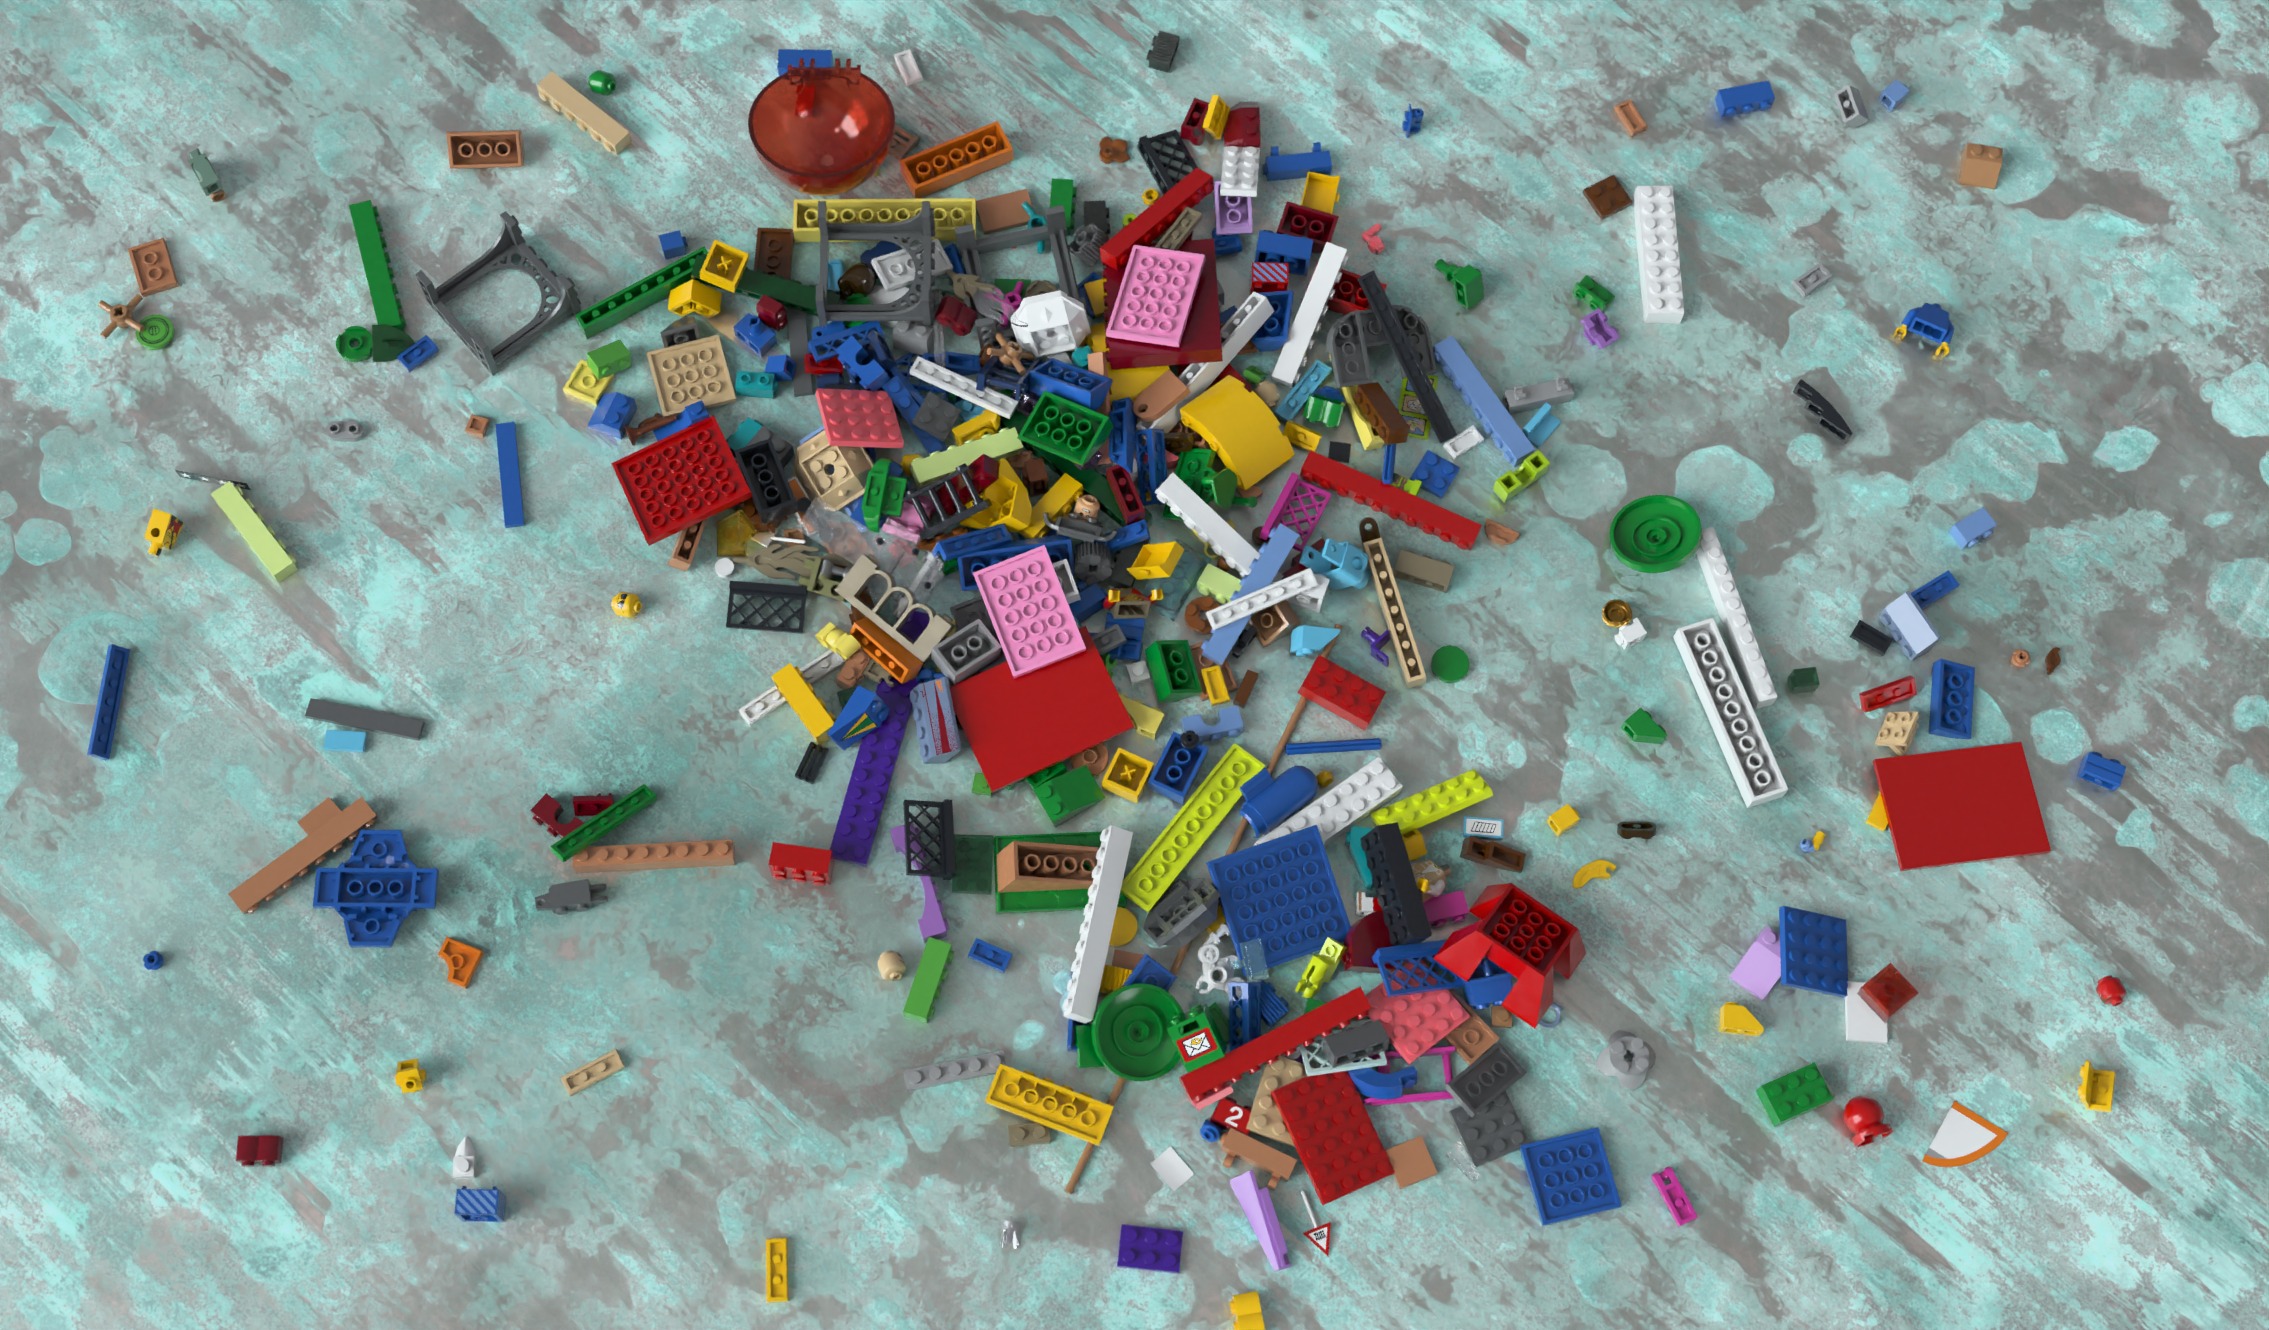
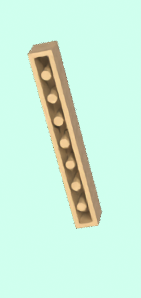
M1382 538L1364 542L1363 552L1369 557L1367 564L1407 689L1426 684V674Z

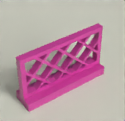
M1292 472L1262 528L1260 538L1267 541L1273 527L1278 528L1280 522L1286 527L1295 525L1298 530L1296 533L1300 535L1303 542L1301 545L1295 543L1292 548L1302 552L1332 494L1298 479L1299 475ZM1300 486L1306 489L1308 493L1299 495L1297 489ZM1320 495L1325 500L1317 503L1314 496ZM1310 497L1313 504L1304 506L1302 499ZM1298 500L1300 507L1292 509L1290 502ZM1315 508L1317 515L1309 517L1307 510ZM1303 511L1305 518L1297 520L1294 513ZM1291 514L1293 521L1285 523L1283 516ZM1308 522L1310 529L1302 531L1299 524Z

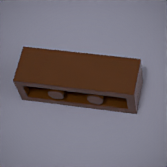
M1247 669L1234 699V705L1245 708L1258 679V673Z

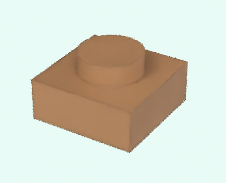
M1492 1006L1491 1027L1511 1028L1512 1013L1503 1006Z

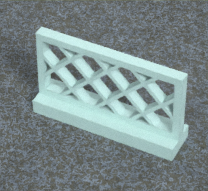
M1371 1019L1350 1021L1351 1024L1345 1028L1340 1029L1338 1026L1332 1029V1034H1337L1348 1028H1355L1366 1022L1373 1021ZM1321 1035L1314 1038L1315 1042L1311 1044L1317 1048L1314 1053L1307 1051L1303 1044L1298 1046L1307 1076L1387 1064L1383 1051L1377 1053L1380 1059L1373 1060L1365 1057L1359 1062H1350L1332 1068L1327 1058L1323 1060L1316 1056L1323 1049L1324 1038ZM1312 1060L1322 1064L1320 1068L1311 1069L1310 1063Z

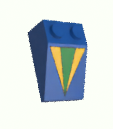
M858 685L831 727L828 735L842 750H846L879 727L882 721L887 718L890 709L876 693Z

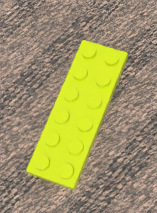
M1473 769L1372 812L1370 815L1376 826L1398 822L1401 835H1404L1492 797L1493 792L1478 772Z

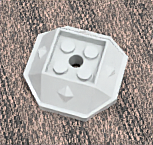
M1061 290L1024 298L1020 307L1011 318V325L1018 345L1022 349L1033 353L1036 357L1077 349L1084 338L1091 333L1084 304L1067 296Z

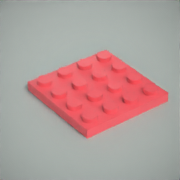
M817 388L816 398L829 446L903 448V437L892 399L888 396L887 392Z
M1421 959L1419 963L1429 969V967ZM1407 963L1403 967L1411 971L1414 965ZM1417 967L1413 972L1422 979L1426 975L1425 972ZM1400 970L1395 974V976L1403 981L1408 977V975ZM1430 975L1425 980L1431 985H1436L1438 982ZM1411 977L1407 982L1414 988L1420 985L1419 982ZM1394 980L1390 983L1392 990H1400L1402 987ZM1382 982L1365 995L1371 1006L1370 1011H1368V1017L1372 1021L1379 1020L1390 1038L1389 1042L1409 1065L1470 1018V1015L1448 989L1388 997Z

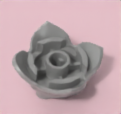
M1618 1030L1610 1036L1609 1045L1598 1055L1596 1067L1607 1076H1616L1623 1087L1635 1090L1644 1082L1648 1069L1652 1068L1655 1064L1656 1054L1651 1046L1641 1038L1636 1037L1630 1032ZM1626 1054L1631 1055L1632 1059L1630 1062H1628V1059H1624Z

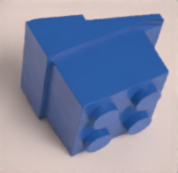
M1483 959L1467 982L1461 978L1466 1003L1469 1006H1473V1009L1489 1007L1491 1002L1493 1005H1501L1512 989L1511 976L1513 975L1490 959Z

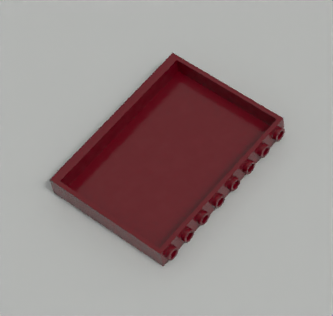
M1214 239L1184 241L1177 250L1205 255L1204 266L1180 346L1173 347L1105 337L1106 348H1109V351H1106L1107 363L1110 362L1111 370L1223 361ZM1151 243L1146 247L1154 248L1157 245V243ZM1102 262L1103 266H1106V268H1103V279H1106V282H1103L1104 293H1107L1104 296V307H1108V309H1104L1105 320H1108V323H1105V334L1127 264L1117 271Z

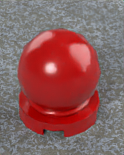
M1856 1096L1846 1104L1843 1118L1848 1129L1856 1134L1852 1138L1855 1147L1871 1144L1874 1142L1873 1138L1879 1135L1885 1138L1893 1133L1890 1124L1883 1123V1109L1877 1100L1869 1096Z

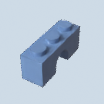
M1238 705L1219 709V723L1215 726L1206 725L1202 721L1201 714L1181 719L1183 733L1189 730L1194 731L1199 736L1198 743L1200 744L1205 741L1216 742L1227 736L1230 738L1237 737L1240 733H1243L1244 726Z

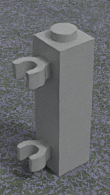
M1561 376L1557 377L1556 380L1535 385L1515 386L1514 389L1505 391L1503 402L1510 415L1541 408L1546 402L1551 406L1570 402L1575 394V387L1573 383H1570L1569 377Z

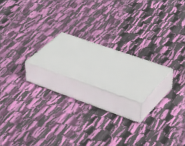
M910 49L894 54V59L906 86L923 81L921 72Z
M1472 425L1444 443L1443 447L1456 460L1482 443L1484 437Z

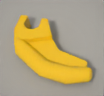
M1595 860L1582 866L1574 875L1572 887L1578 889V887L1582 888L1590 879L1594 878L1608 880L1611 875L1606 872V869L1614 871L1617 866L1605 860Z

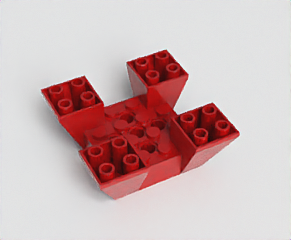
M1512 883L1490 885L1484 889L1469 910V912L1481 920L1452 932L1433 959L1466 982L1485 957L1499 965L1518 979L1501 1006L1533 1028H1536L1553 1003V969L1569 980L1586 955L1585 947L1577 927Z

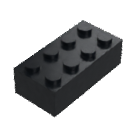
M771 438L735 450L737 463L751 491V498L762 524L798 512L796 499Z

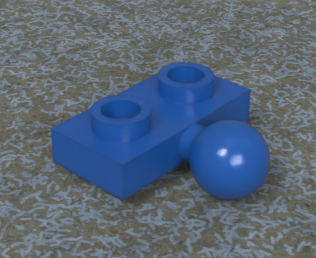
M1216 227L1212 230L1211 239H1214L1215 256L1242 251V244L1238 234L1230 236L1216 235Z

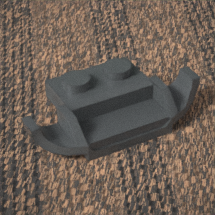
M1048 512L1043 513L1044 522L1047 526L1056 530L1057 534L1094 543L1095 541L1107 542L1113 539L1118 530L1114 529L1112 534H1102L1103 523L1098 522L1099 519L1094 517L1083 519L1080 518V514L1069 512V514L1064 516L1059 515L1057 521L1054 522L1049 518Z

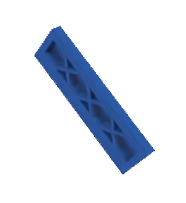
M870 321L808 341V351L810 354H813L817 363L839 356L835 347L843 344L851 336L856 340L862 339L860 344L864 348L871 343L868 336L871 331L874 330L880 333L884 338L885 335L879 321ZM828 350L826 354L818 356L819 352Z
M1151 428L1136 431L1135 443L1140 500L1143 506L1154 504L1166 505V503L1158 500L1155 493L1167 479L1164 430ZM1146 434L1147 442L1143 445L1141 435ZM1145 453L1148 455V461L1146 464L1143 462V456L1145 455ZM1146 472L1149 473L1150 477L1148 482L1145 481ZM1148 490L1151 492L1150 501H1146V493L1148 492Z
M1003 523L938 541L932 551L933 557L942 556L943 560L947 561L1010 543L1012 538Z
M1229 982L1230 1051L1261 1036L1260 982ZM1236 987H1242V996L1240 998L1236 995ZM1238 1007L1242 1010V1016L1240 1019L1236 1015V1009ZM1238 1027L1242 1030V1037L1240 1039L1236 1035Z

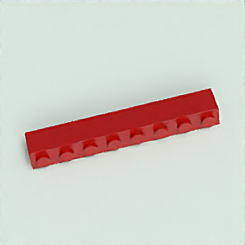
M1196 167L1101 246V261L1117 271L1126 265L1129 261L1133 245H1150L1153 240L1173 225L1186 207L1193 208L1214 190L1213 176Z

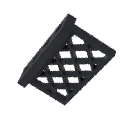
M1177 130L1147 138V136L1140 137L1137 149L1163 195L1181 181V179H1178L1180 174L1187 176L1190 173L1182 169L1184 164L1190 166L1193 170L1197 167ZM1174 136L1177 141L1176 145L1166 141L1167 138ZM1157 142L1162 144L1161 149L1153 147L1151 143ZM1164 145L1174 149L1173 153L1170 154L1163 151ZM1175 151L1183 152L1185 155L1184 159L1174 155ZM1160 155L1170 158L1169 163L1161 161ZM1172 159L1182 163L1181 167L1178 168L1170 165ZM1168 169L1178 172L1177 177L1170 176L1167 172Z
M730 581L726 628L803 634L806 598L808 596L807 587ZM734 595H742L746 601L737 607L733 603ZM755 597H762L765 603L756 609L750 601ZM775 598H780L784 604L775 610L770 602ZM793 600H802L801 607L795 612L788 605ZM749 603L755 611L745 617L740 609ZM768 604L774 612L765 619L759 611ZM787 606L793 614L786 620H783L778 612ZM739 612L744 620L739 624L731 623L732 616ZM758 613L763 621L758 625H752L749 619ZM777 615L782 623L777 627H772L767 621ZM794 616L800 621L799 629L790 628L787 624Z
M945 799L943 802L904 800L906 875L943 877V880H951L956 873L952 800ZM909 806H916L921 812L915 817L909 812ZM929 807L938 808V815L935 818L926 811ZM922 814L931 821L926 826L917 819ZM913 822L921 829L917 835L910 830V825ZM932 823L939 829V833L936 836L927 829ZM923 832L932 839L926 845L918 838ZM914 840L922 847L917 854L911 849L910 845ZM933 841L940 847V851L936 855L928 848ZM924 850L932 857L928 863L919 857ZM914 859L923 866L920 870H911V862ZM935 860L940 865L941 871H934L929 864Z

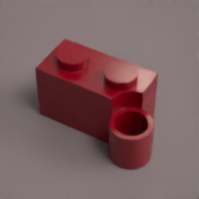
M1194 98L1183 121L1180 137L1191 141L1195 146H1200L1204 143L1205 130L1203 122L1207 115L1209 103Z

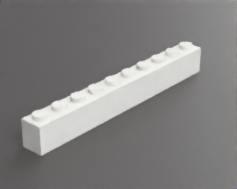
M1253 291L1220 329L1223 361L1190 364L1178 379L1188 387L1191 393L1161 418L1152 422L1140 421L1136 426L1139 431L1153 428L1163 429L1164 433L1170 432L1182 417L1179 409L1204 393L1274 312L1266 297ZM1146 434L1142 435L1143 438L1147 440Z
M1714 527L1702 529V540L1696 555L1753 708L1755 710L1770 706L1777 699V694Z
M1113 825L1104 829L1100 835V841L1102 842L1096 853L1097 864L1092 872L1093 883L1088 890L1089 901L1084 908L1085 919L1081 924L1079 931L1081 937L1075 949L1077 956L1071 967L1073 972L1072 978L1067 985L1068 997L1063 1004V1017L1082 1023L1092 1021L1094 1017L1133 832Z

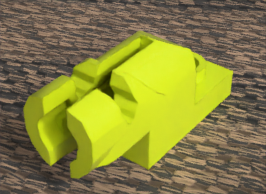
M1327 937L1319 955L1314 954L1295 991L1297 993L1303 992V997L1313 999L1319 992L1323 982L1330 981L1347 947L1333 938Z

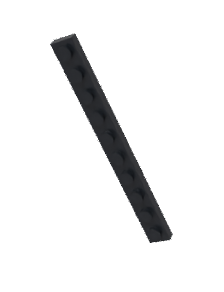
M1373 270L1357 278L1440 444L1453 438L1457 433L1375 271Z

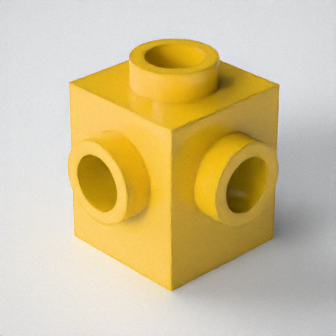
M415 1058L398 1062L395 1081L397 1086H401L402 1093H414L423 1089L427 1076L425 1069H421L419 1059Z

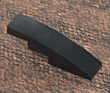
M1801 379L1793 393L1807 402L1804 408L1818 417L1817 425L1846 444L1853 433L1844 419L1817 390Z

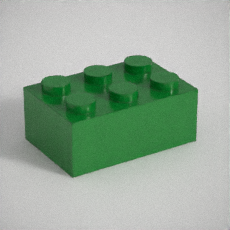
M1815 1062L1768 1082L1756 1090L1774 1127L1827 1105L1834 1099Z

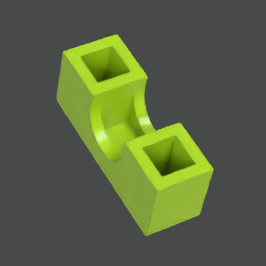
M1537 450L1526 458L1516 471L1512 473L1509 470L1495 481L1493 491L1505 503L1546 474L1551 463Z

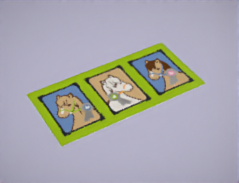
M1427 375L1436 392L1438 377ZM1404 378L1398 409L1410 427L1408 437L1428 440L1430 422L1408 379Z

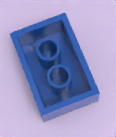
M1259 231L1254 262L1289 263L1290 274L1307 276L1313 240L1307 237Z
M1173 731L1148 781V789L1183 805L1208 755L1209 747L1197 743V747L1194 749H1186L1181 745V735Z

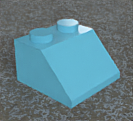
M1308 625L1297 627L1292 630L1290 652L1296 653L1298 657L1313 655L1314 652L1321 650L1340 633V629Z

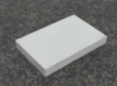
M1847 981L1848 988L1847 996L1845 997L1846 1041L1886 1044L1888 1042L1886 984Z

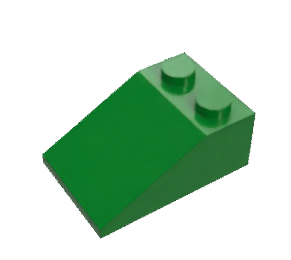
M1087 765L1055 777L1033 789L1055 828L1106 798Z

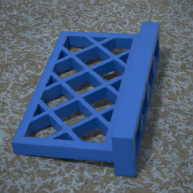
M907 353L897 359V364L886 372L890 378L898 376L919 408L925 399L920 394V390L931 391V393H944L943 400H945L946 394H949L948 391L934 387L933 384L932 387L921 385V379H919V385L911 384L908 381L909 377L917 378L909 372L910 366L914 364L911 358L917 354ZM900 364L908 365L907 372L900 371L897 366ZM945 400L946 402H948V403H950V404H952V405L954 406V404H953L952 402H950V401H948V400Z
M1447 939L1378 948L1372 959L1374 964H1378L1388 997L1460 988L1463 985L1461 978L1433 959ZM1421 959H1426L1432 963L1429 969L1419 963ZM1408 961L1414 965L1413 969L1409 971L1401 965L1402 962ZM1389 963L1396 968L1394 973L1392 974L1386 970L1384 964ZM1434 965L1444 971L1442 976L1431 971ZM1416 967L1426 973L1423 979L1413 973ZM1398 970L1408 975L1405 981L1395 976ZM1446 972L1453 976L1455 982L1450 983L1443 978ZM1428 975L1438 981L1436 985H1431L1425 981ZM1410 977L1420 983L1419 987L1414 988L1407 983ZM1392 980L1402 986L1400 990H1392L1390 984Z

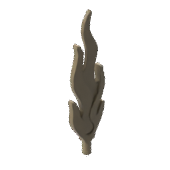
M773 544L753 554H748V556H733V563L747 564L763 575L773 579L796 580L794 575L777 571L776 569L778 568L789 569L800 575L810 577L812 570L803 567L805 558L816 559L818 557L828 560L834 565L853 567L856 563L840 554L824 556L803 554V551L819 552L818 548L807 545H794L774 553L781 549L782 545Z

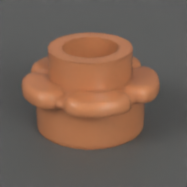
M2017 649L2013 652L2012 663L2015 666L2024 667L2030 663L2031 658L2026 650Z

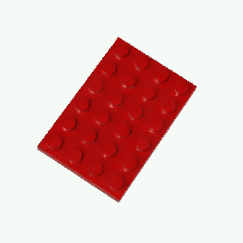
M1348 1071L1306 1076L1271 1092L1322 1206L1395 1173Z

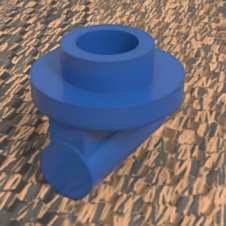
M1206 1119L1200 1129V1134L1205 1140L1215 1142L1221 1136L1224 1128Z

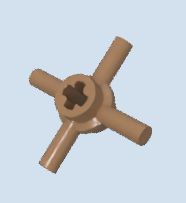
M136 294L126 306L118 304L114 307L101 300L98 306L110 313L111 323L100 335L107 339L117 327L128 328L129 326L139 332H143L145 326L133 319L132 312L142 301L143 297Z
M998 333L996 339L1002 348H988L987 354L999 356L1003 364L1010 367L1014 365L1018 373L1024 375L1026 370L1020 360H1033L1035 355L1029 352H1022L1023 350L1020 345L1012 341L1007 342L1003 334Z

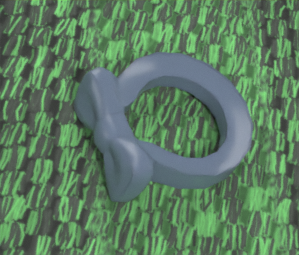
M1555 1002L1551 1006L1555 1008L1556 1019L1550 1024L1544 1023L1541 1019L1539 1024L1543 1027H1554L1560 1021V1011L1563 1010V1007Z

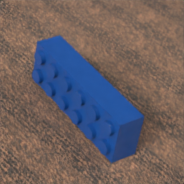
M1054 535L1010 541V543L957 557L962 591L979 589L973 575L974 572L1043 545L1046 547L1052 564L1067 559L1072 576H1075L1071 538L1064 535Z

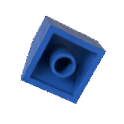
M618 392L603 394L587 426L622 440L626 432L625 425L629 426L637 410L635 399Z

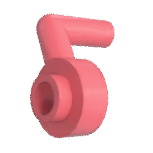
M1379 223L1362 234V238L1368 242V249L1376 254L1385 250L1381 239L1374 235L1382 229Z

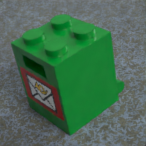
M1199 1003L1192 1006L1187 1013L1178 1012L1171 1016L1172 1019L1168 1024L1167 1030L1187 1073L1225 1057L1227 1046L1207 1004L1201 1005ZM1197 1020L1198 1028L1181 1034L1179 1027Z

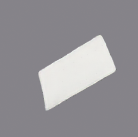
M1169 1147L1150 1163L1173 1191L1177 1190L1194 1175L1172 1147Z

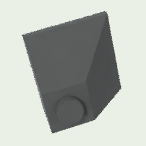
M694 316L682 317L660 332L664 348L700 339Z

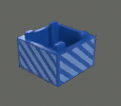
M462 1186V1189H457L454 1214L462 1221L504 1222L506 1196L500 1190H497L496 1186H493L492 1189H467L466 1186Z

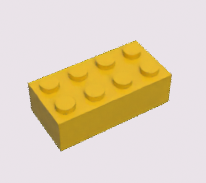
M789 663L773 674L771 678L816 742L822 745L830 739L828 732L835 723L836 718L831 712H826L825 703L820 697H815L814 688L808 681L804 682L805 678L797 666L793 667Z

